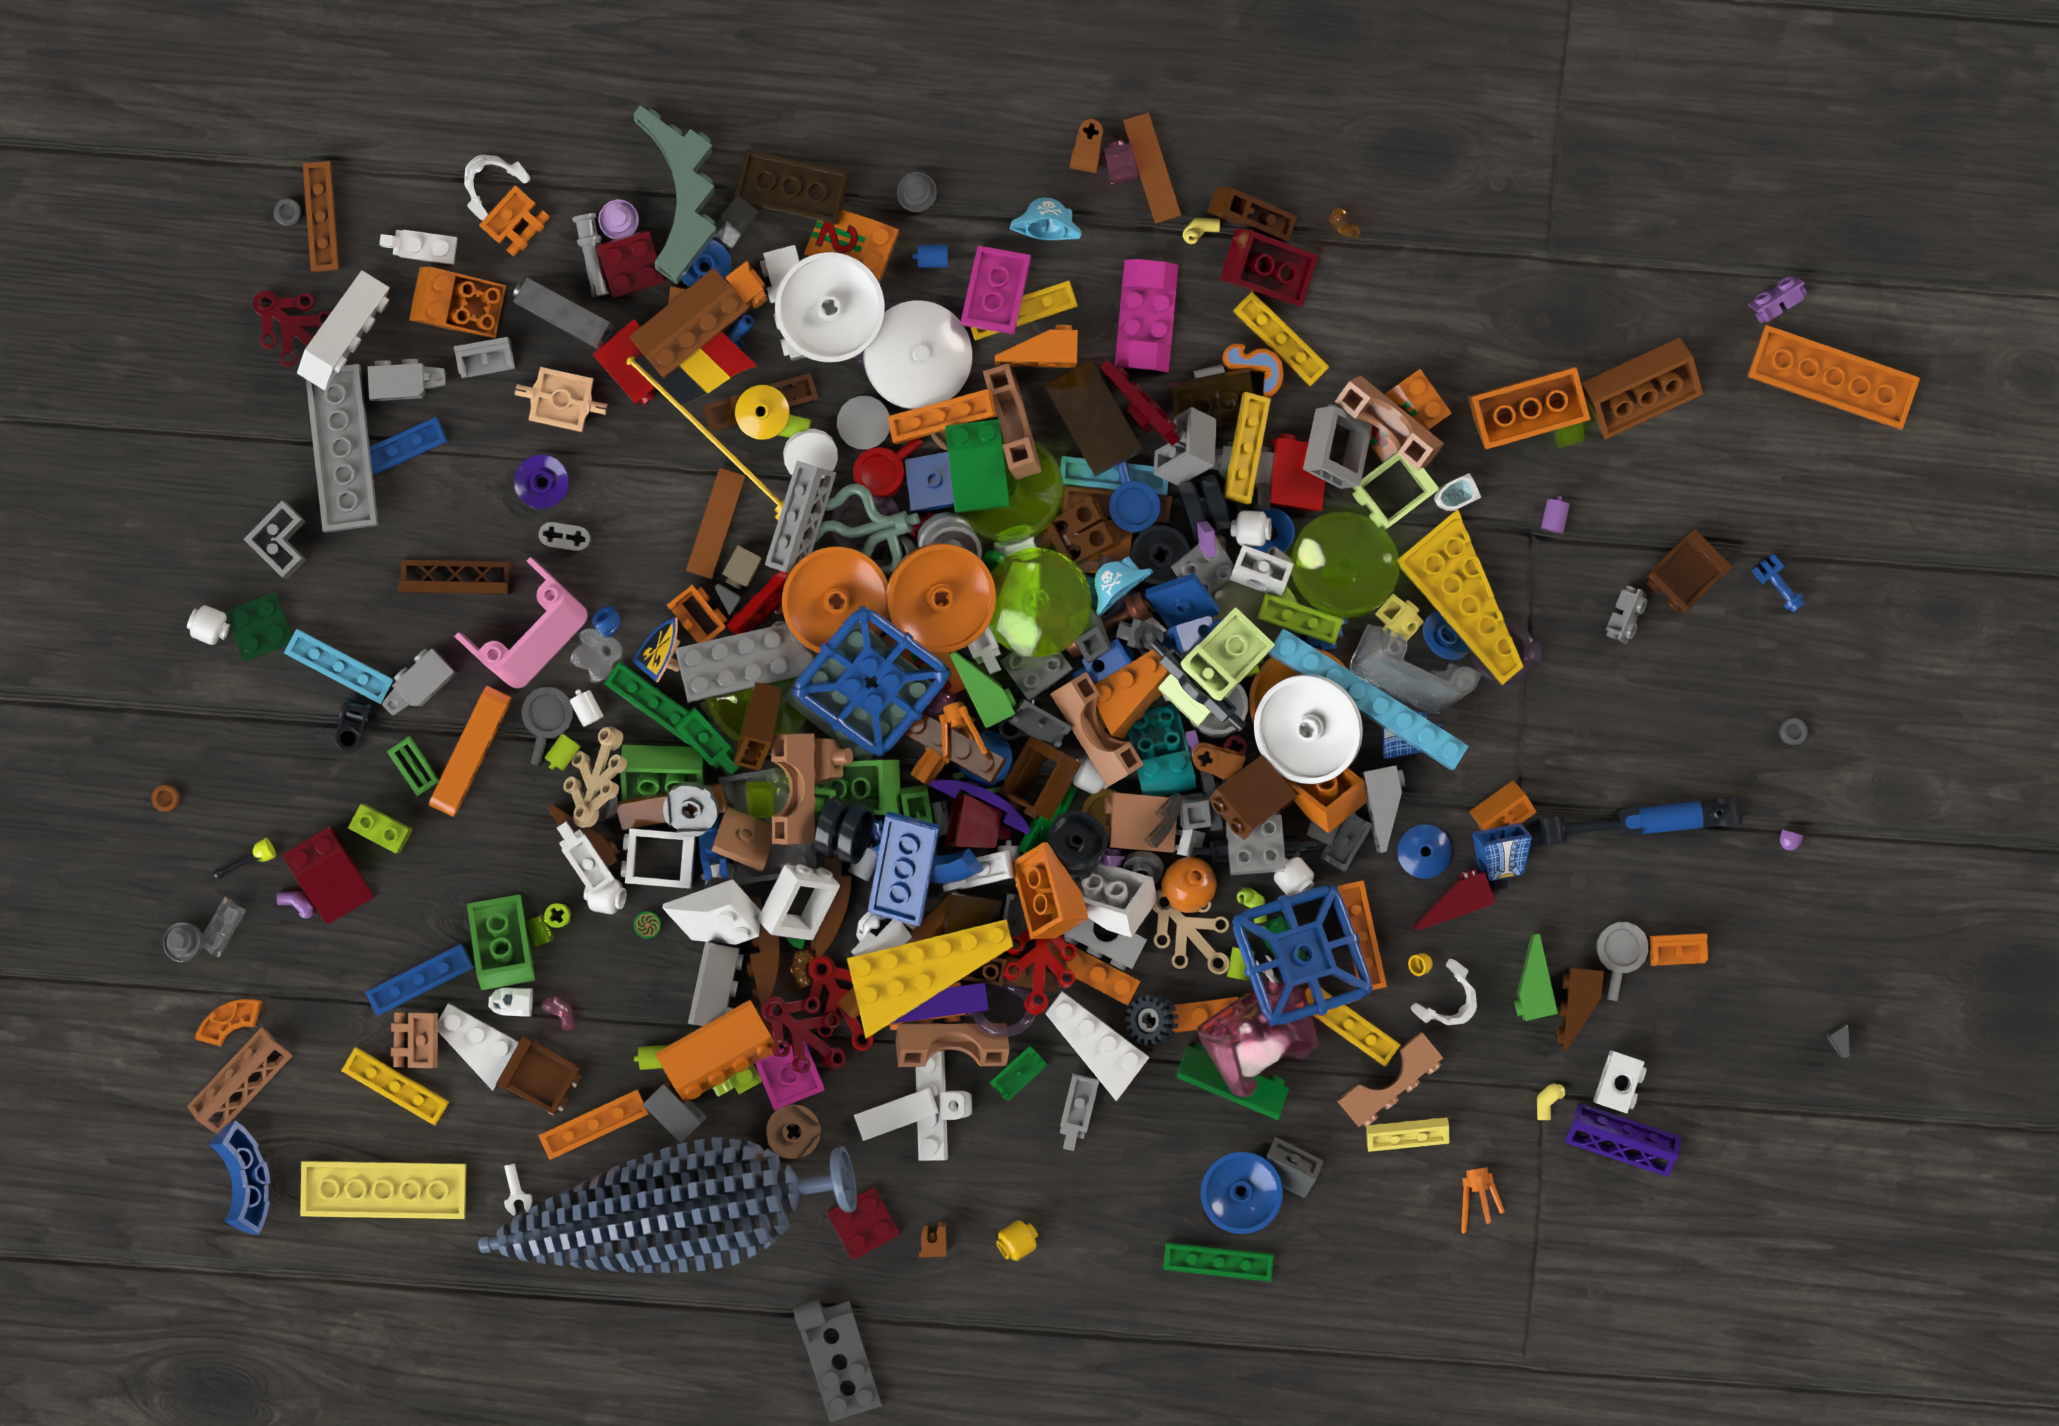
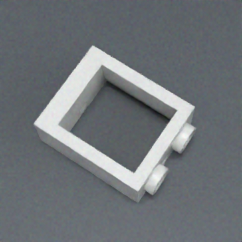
M629 829V834H624L623 850H628L627 861H622L621 877H625V883L692 888L697 836H684L678 832ZM637 836L683 840L680 880L634 877Z
M801 864L797 866L784 865L757 920L771 935L813 940L840 885L832 877L833 874L825 868L812 869ZM800 886L815 888L801 916L787 914Z

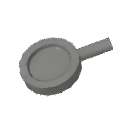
M1615 922L1606 926L1599 934L1596 942V953L1600 962L1607 969L1612 970L1607 999L1618 1001L1623 973H1629L1638 969L1645 962L1648 955V941L1645 933L1638 926L1628 922Z

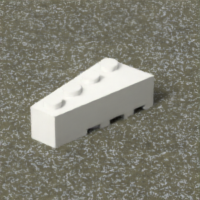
M1063 991L1059 993L1045 1012L1117 1101L1149 1059V1056Z

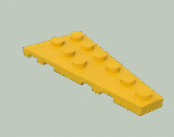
M1457 509L1395 563L1497 681L1504 685L1523 668V664L1506 628L1501 611H1499L1491 587Z
M1007 919L847 958L866 1039L1014 947Z

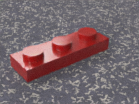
M779 571L774 574L769 583L760 592L756 593L740 612L733 616L732 621L727 627L735 635L755 631L782 603L783 588L789 573Z

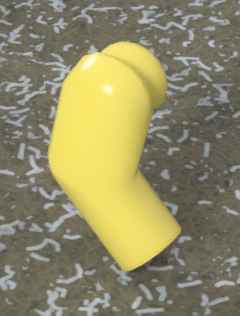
M1193 219L1183 231L1184 240L1188 244H1195L1204 232H1219L1220 219Z
M1549 1084L1538 1094L1537 1120H1551V1105L1565 1096V1088L1562 1085Z

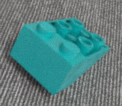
M1171 704L1145 710L1143 717L1137 720L1128 730L1130 743L1144 764L1137 769L1142 795L1160 797L1197 788L1178 708Z

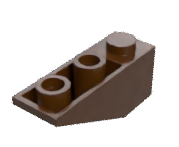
M1568 967V972L1563 973L1562 989H1566L1565 1000H1560L1559 1016H1563L1562 1027L1557 1028L1556 1043H1560L1561 1049L1568 1050L1599 1003L1602 995L1604 971Z

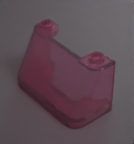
M1276 982L1263 983L1271 1007L1274 1009L1284 984ZM1293 987L1282 1013L1308 1005L1303 988ZM1254 989L1197 1027L1202 1045L1232 1094L1239 1097L1252 1095L1258 1087L1257 1081L1253 1077L1285 1055L1302 1059L1319 1047L1311 1016L1287 1024H1275L1272 1026L1267 1023V1019L1260 1009Z

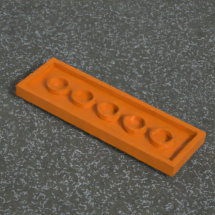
M1768 325L1764 326L1747 375L1748 378L1902 430L1920 380L1919 377Z

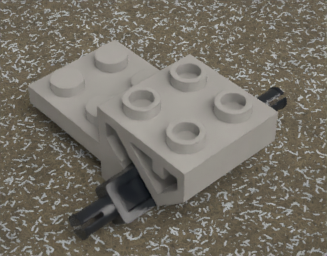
M1279 811L1255 829L1245 840L1235 834L1226 821V840L1211 841L1210 847H1194V858L1211 857L1213 863L1229 862L1230 875L1284 872L1286 869L1285 858L1299 857L1300 851L1317 850L1316 839L1299 840L1298 835L1283 836L1282 817Z

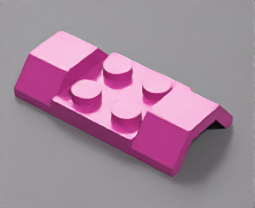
M1141 259L1124 260L1115 367L1120 365L1123 369L1133 368L1169 373L1178 275L1177 264Z

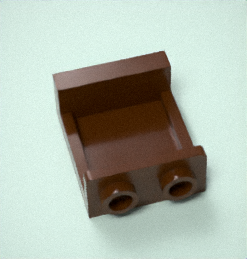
M1693 529L1645 575L1649 580L1646 584L1656 594L1661 592L1668 599L1666 604L1676 614L1679 611L1682 614H1686L1733 567L1696 529Z
M1261 755L1216 788L1209 801L1213 809L1218 814H1221L1229 823L1231 830L1245 840L1255 829L1276 813L1287 809L1298 795L1267 759Z
M525 1035L519 1041L496 1085L512 1091L544 1109L551 1116H554L557 1111L562 1113L569 1101L565 1096L570 1088L575 1090L583 1076L579 1074L582 1067Z

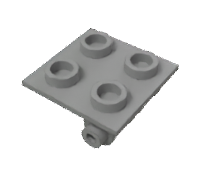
M1216 536V556L1206 558L1198 544L1171 566L1178 578L1195 573L1210 595L1231 578L1234 564Z
M1045 630L1036 635L1035 646L1022 645L1000 661L1029 701L1036 698L1038 694L1048 689L1052 684L1054 685L1056 681L1073 670Z

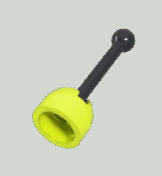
M264 838L254 845L253 854L223 869H215L213 877L221 879L225 873L255 858L261 862L269 861L276 857L275 849L269 839Z

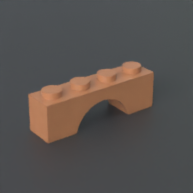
M1009 363L983 371L987 389L992 391L1009 470L1016 480L1042 472L1015 372Z
M1362 376L1350 380L1335 400V403L1355 419L1364 420L1383 431L1396 445L1397 453L1417 470L1429 465L1444 445L1442 441Z
M1087 672L1050 694L1069 726L1072 727V731L1107 787L1144 765L1130 741H1118L1109 736L1101 727L1096 713L1100 693Z
M790 733L774 734L771 761L778 764L785 771L789 780L790 791L783 809L772 816V844L815 843L814 808L816 799L814 796V780L816 773L814 769V734Z
M1006 1023L898 1024L895 1043L898 1067H925L931 1056L943 1050L965 1052L973 1057L979 1066H1007L1009 1041Z
M1422 1032L1417 1033L1399 1048L1402 1066L1399 1075L1391 1084L1383 1088L1372 1089L1356 1083L1336 1100L1358 1127L1362 1124L1365 1127L1370 1125L1378 1118L1376 1113L1383 1107L1386 1110L1391 1108L1399 1101L1397 1096L1402 1091L1410 1092L1420 1083L1418 1078L1424 1073L1432 1074L1441 1066L1439 1061L1443 1057Z

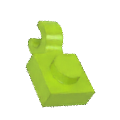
M752 1064L745 1071L736 1073L722 1084L714 1086L713 1089L718 1097L733 1088H736L738 1094H741L761 1083L762 1079L754 1064Z

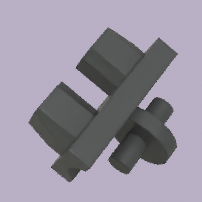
M1133 619L1132 624L1121 621L1119 623L1116 637L1127 641V645L1150 652L1153 649L1149 646L1157 638L1162 644L1165 642L1164 632L1152 624L1138 619Z

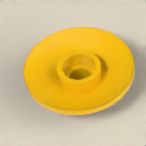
M757 385L747 389L739 397L735 408V417L740 429L748 436L760 440L770 439L781 433L786 427L790 415L789 405L785 396L776 388L768 385ZM762 406L766 409V413L764 416L759 417L756 414V410Z

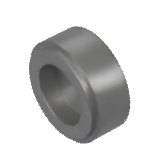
M288 198L282 199L274 207V217L281 225L291 227L301 220L302 209L296 201Z
M1798 718L1786 719L1779 727V736L1788 745H1798L1807 737V726Z

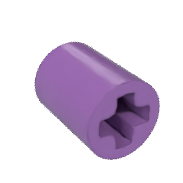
M1557 496L1556 500L1547 499L1541 529L1564 533L1570 504L1562 502L1561 496Z

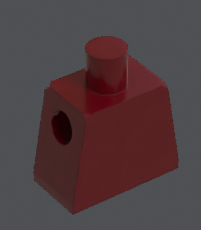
M958 795L956 798L953 797L944 847L995 848L997 839L1009 840L1011 826L1000 823L1002 816L1000 809L970 796Z

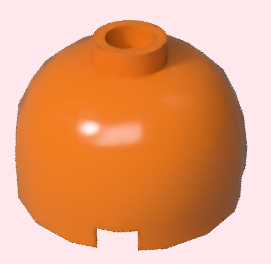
M1184 857L1173 862L1164 872L1161 880L1163 896L1167 897L1174 909L1184 913H1194L1204 908L1213 899L1217 888L1216 875L1212 867L1204 860L1194 857Z

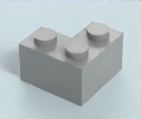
M1192 407L1174 417L1173 422L1178 427L1175 433L1180 440L1172 447L1168 443L1155 451L1154 475L1175 485L1187 482L1210 469L1215 464L1216 419Z
M281 501L244 538L282 578L288 579L306 561L288 542L306 521L285 501Z

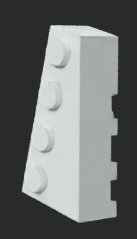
M361 270L304 350L297 374L321 389L326 390L336 373H339L344 367L349 353H353L358 347L363 332L368 333L375 322L373 317L377 311L382 313L387 306L389 299L386 296L389 287Z

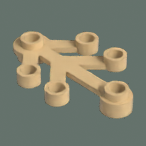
M605 727L598 734L601 748L593 771L588 754L578 751L572 758V765L580 769L587 788L585 798L581 791L582 782L580 780L569 777L564 782V790L572 795L576 806L573 816L574 823L581 828L592 827L598 820V809L609 799H613L619 791V786L610 780L625 770L627 760L617 754L613 755L608 763L609 768L604 771L610 750L618 749L623 741V733L614 727Z
M1162 889L1157 890V902L1152 907L1158 913L1157 934L1154 936V944L1158 948H1166L1170 944V937L1167 934L1170 916L1177 924L1175 954L1172 957L1173 966L1178 969L1187 966L1186 944L1188 936L1208 959L1207 965L1209 970L1215 974L1225 973L1230 964L1228 957L1221 952L1216 953L1196 929H1210L1223 933L1229 928L1228 920L1221 916L1215 919L1185 917L1179 910L1174 909L1170 903L1167 907L1160 906L1159 900L1164 896ZM1211 902L1208 903L1206 909H1200L1199 912H1207L1211 907ZM1224 920L1226 923L1225 928L1218 930L1215 926L1216 921ZM1159 935H1165L1167 937V943L1165 945H1159L1157 943V937ZM1179 955L1185 958V963L1182 966L1175 964V958ZM1221 958L1223 966L1215 968L1213 966L1214 959Z

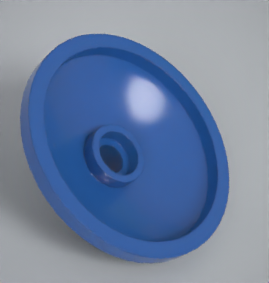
M1233 1152L1220 1157L1208 1168L1202 1180L1201 1201L1207 1216L1218 1227L1231 1233L1248 1234L1264 1228L1275 1218L1282 1203L1283 1189L1277 1171L1266 1159L1254 1153ZM1239 1186L1246 1188V1193L1242 1196L1236 1194V1188Z

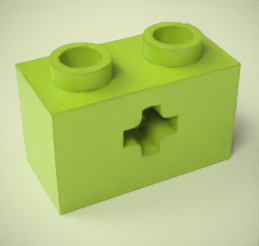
M360 804L348 827L352 831L396 854L401 853L413 831L412 828L366 804Z

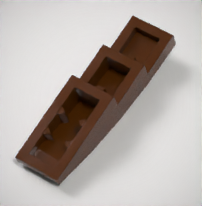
M811 373L768 384V386L776 388L785 396L789 409L819 399ZM743 393L702 406L710 432L738 425L735 417V408L739 397ZM762 406L756 410V414L759 417L764 416L766 413V409Z

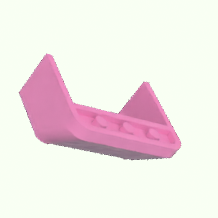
M531 557L527 562L546 579L537 590V600L546 612L510 650L497 641L487 642L479 649L464 634L458 632L455 635L486 667L513 688H523L528 685L586 624L588 619L586 608Z

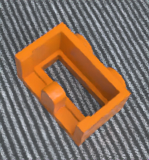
M748 261L725 277L729 285L749 308L753 306L757 309L768 300L765 293L767 290L765 284L754 269L751 270Z
M691 585L668 603L667 606L697 643L713 640L727 629L724 624L727 618L719 608L713 611L707 603L711 598L701 586L696 589ZM692 596L717 625V628L708 635L683 605Z

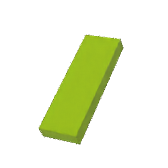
M1265 593L1257 617L1259 620L1334 645L1343 621L1342 618Z

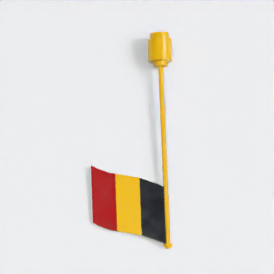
M723 332L665 379L661 377L644 355L635 359V356H630L627 359V364H632L778 505L774 510L778 513L775 518L779 520L785 499L780 501L682 406L710 393L736 374L749 368L757 367V365Z

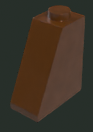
M754 683L749 695L735 754V765L760 771L773 742L782 688L774 687L768 683Z

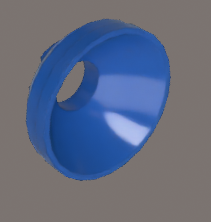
M1276 508L1258 510L1264 512L1267 518H1271V525L1276 529L1277 537L1273 541H1266L1261 547H1249L1267 553L1270 547L1275 546L1284 553L1289 549L1294 539L1295 530L1290 517L1285 512Z

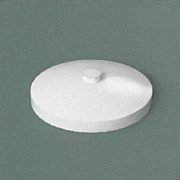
M819 253L801 260L784 276L776 295V319L786 341L800 354L821 362L844 361L860 354L876 338L884 318V297L876 277L860 261L840 253Z
M908 301L900 303L884 312L879 333L863 352L866 373L877 392L894 405L912 410L954 397L965 384L972 365L971 342L960 320L946 308L928 301Z
M1295 675L1273 686L1262 698L1254 720L1255 739L1261 755L1267 759L1281 776L1299 783L1315 784L1336 777L1353 762L1362 742V720L1354 700L1336 682L1318 675Z

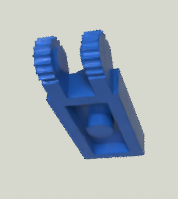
M724 812L718 813V817L712 827L699 836L700 857L705 881L711 880L712 869L710 865L720 864L719 871L722 879L728 878L727 863H729V858L711 851Z

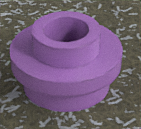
M1106 847L1101 863L1108 866H1122L1123 860L1126 859V854L1121 852V848Z

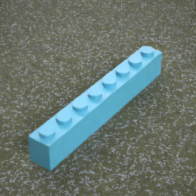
M1285 629L1281 630L1274 641L1275 647L1268 653L1269 656L1299 675H1318L1336 682L1352 697L1359 713L1446 768L1454 770L1469 747Z

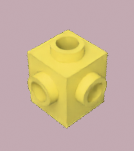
M1394 594L1375 613L1385 624L1382 629L1393 639L1399 636L1405 642L1424 623L1417 615L1420 610L1409 600L1403 602Z

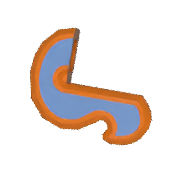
M1232 344L1227 347L1222 355V363L1227 370L1234 371L1249 368L1250 372L1264 373L1262 396L1271 398L1278 392L1283 380L1282 362L1276 353L1268 349H1256L1245 355L1243 352L1245 346L1243 344Z

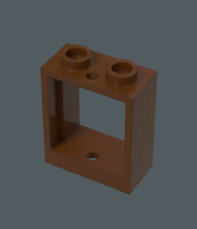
M1030 736L999 793L1008 798L1006 802L1012 807L1021 810L1022 806H1024L1025 810L1023 813L1038 820L1042 816L1050 821L1082 763ZM1047 757L1057 762V765L1036 803L1033 804L1023 799V796L1043 760Z

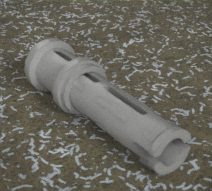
M596 213L579 215L572 218L573 222L576 223L579 235L577 244L579 247H582L592 297L609 294L604 268L597 249V245L601 243V236L597 234L595 224Z

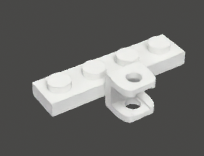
M943 1050L931 1056L925 1067H916V1092L930 1088L939 1112L936 1115L917 1121L919 1160H947V1120H956L972 1114V1095L969 1092L946 1091L945 1056Z

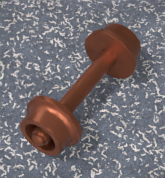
M1141 592L1131 596L1125 594L1123 598L1127 608L1103 620L1105 630L1108 631L1119 625L1120 621L1125 622L1130 618L1145 622L1153 616L1150 609V601L1146 600ZM1070 623L1069 628L1060 635L1063 641V648L1075 658L1082 655V652L1076 642L1078 636Z

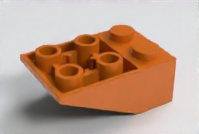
M420 267L409 320L435 327L496 338L506 285L434 267Z

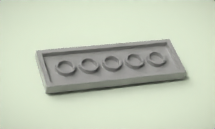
M359 364L346 365L339 373H336L326 390L321 389L306 379L322 530L325 533L378 526L361 366Z
M787 623L675 649L688 702L753 688L755 682L771 684L798 678L818 654L799 642L790 631Z

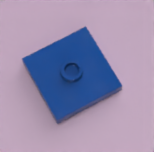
M948 452L905 460L910 507L913 514L954 506Z
M1195 573L1146 589L1147 599L1168 628L1206 616L1213 617L1219 615V606Z

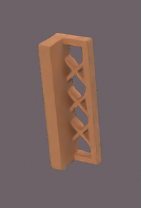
M261 1027L188 1104V1109L197 1121L215 1134H218L292 1057V1054L277 1043L267 1030ZM274 1050L281 1054L275 1062L267 1063V1057ZM261 1071V1077L256 1082L248 1083V1077L252 1073ZM242 1091V1097L238 1101L229 1103V1097L233 1093ZM223 1111V1117L216 1124L209 1121L214 1113Z

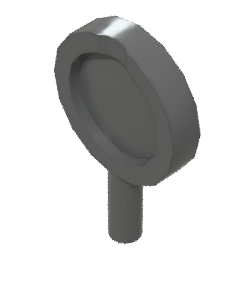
M542 687L534 690L526 697L522 706V719L525 726L532 734L537 735L530 764L541 766L547 738L560 736L570 727L573 721L574 708L570 703V698L563 691L554 687Z

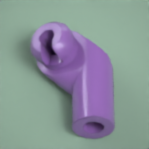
M277 892L278 905H293L299 911V916L302 918L313 916L314 905L304 892Z

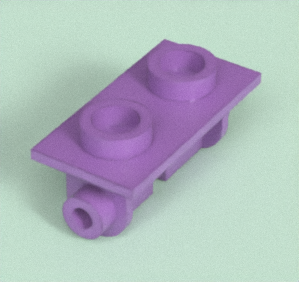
M1795 276L1786 277L1780 280L1775 288L1758 294L1748 306L1758 312L1755 315L1760 323L1764 321L1768 323L1783 313L1779 305L1781 302H1783L1786 309H1789L1804 300V296L1807 295L1805 288L1802 286L1804 282Z

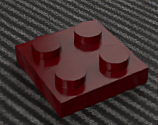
M649 229L597 245L613 298L665 283L663 274L655 269V261L658 257Z
M875 1186L857 1195V1204L854 1212L846 1213L839 1205L826 1212L852 1261L900 1235Z

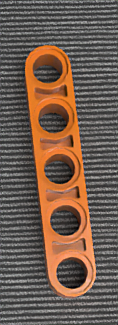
M489 686L485 687L431 797L429 806L452 817L456 815L501 724L512 697Z

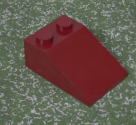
M1236 228L1219 280L1302 307L1319 255L1250 230Z
M334 827L326 828L282 854L294 877L327 925L374 898L373 893Z
M1470 869L1459 873L1460 879L1454 880L1412 923L1413 929L1419 931L1496 904L1485 872H1477V869Z

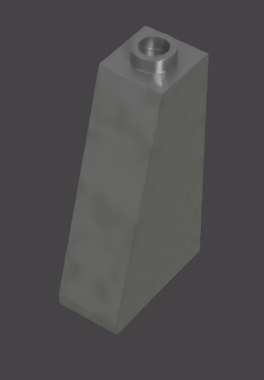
M526 278L524 283L520 281L513 292V296L516 297L514 302L517 305L596 349H600L608 341L614 330L613 325L607 320L529 278Z

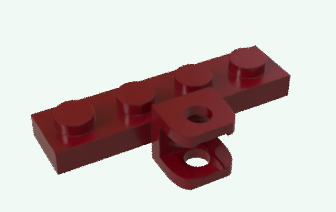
M1107 360L1100 366L1111 383L1131 403L1126 408V411L1145 434L1150 432L1148 425L1151 424L1171 447L1180 440L1175 433V430L1178 428L1176 424L1166 416L1163 409L1136 382L1131 384L1127 380L1129 375L1120 365L1115 367Z

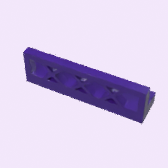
M1578 1102L1574 1111L1573 1123L1566 1135L1565 1143L1668 1177L1679 1156L1681 1136ZM1576 1130L1588 1133L1590 1137L1583 1139L1574 1135ZM1609 1140L1614 1142L1616 1146L1607 1147L1602 1145L1601 1141ZM1627 1150H1639L1641 1155L1634 1156L1628 1154ZM1660 1157L1668 1160V1162L1664 1166L1655 1163L1653 1159Z

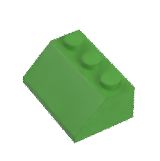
M622 746L621 757L627 760L625 770L620 773L622 801L669 793L672 787L684 782H696L702 785L705 783V759L694 747Z

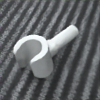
M1265 955L1268 961H1272L1269 956ZM1272 969L1262 972L1266 974L1277 992L1283 989Z

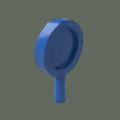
M1124 461L1117 465L1122 485L1118 486L1111 495L1109 502L1110 516L1114 524L1122 530L1131 533L1142 532L1150 528L1158 519L1160 500L1155 490L1148 484L1132 481L1127 462Z

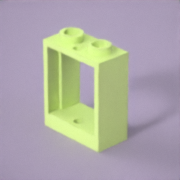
M1396 453L1361 480L1360 486L1353 487L1355 492L1352 495L1361 506L1366 504L1372 512L1369 515L1372 522L1378 528L1382 526L1386 530L1439 490V488L1424 468L1417 470ZM1400 460L1424 492L1391 518L1387 519L1363 487Z

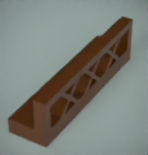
M401 560V581H398V592L510 595L511 562ZM408 566H419L426 573L419 581H407ZM424 566L434 567L427 571ZM439 566H446L453 575L447 581H437L431 574ZM451 567L460 568L455 572ZM466 567H473L480 576L473 582H465L459 574ZM478 567L488 568L484 572H482ZM493 567L504 568V583L491 582L485 575ZM456 577L460 582L451 581ZM482 578H484L487 582H479V581H480Z

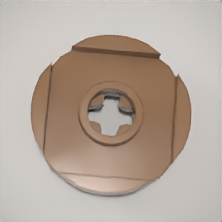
M789 1104L777 1109L767 1123V1140L771 1149L783 1158L797 1159L805 1157L816 1148L820 1140L821 1126L818 1118L809 1108L802 1105ZM788 1125L792 1127L798 1125L800 1127L798 1130L801 1134L799 1138L795 1136L791 1139L788 1138L789 1131L786 1129Z

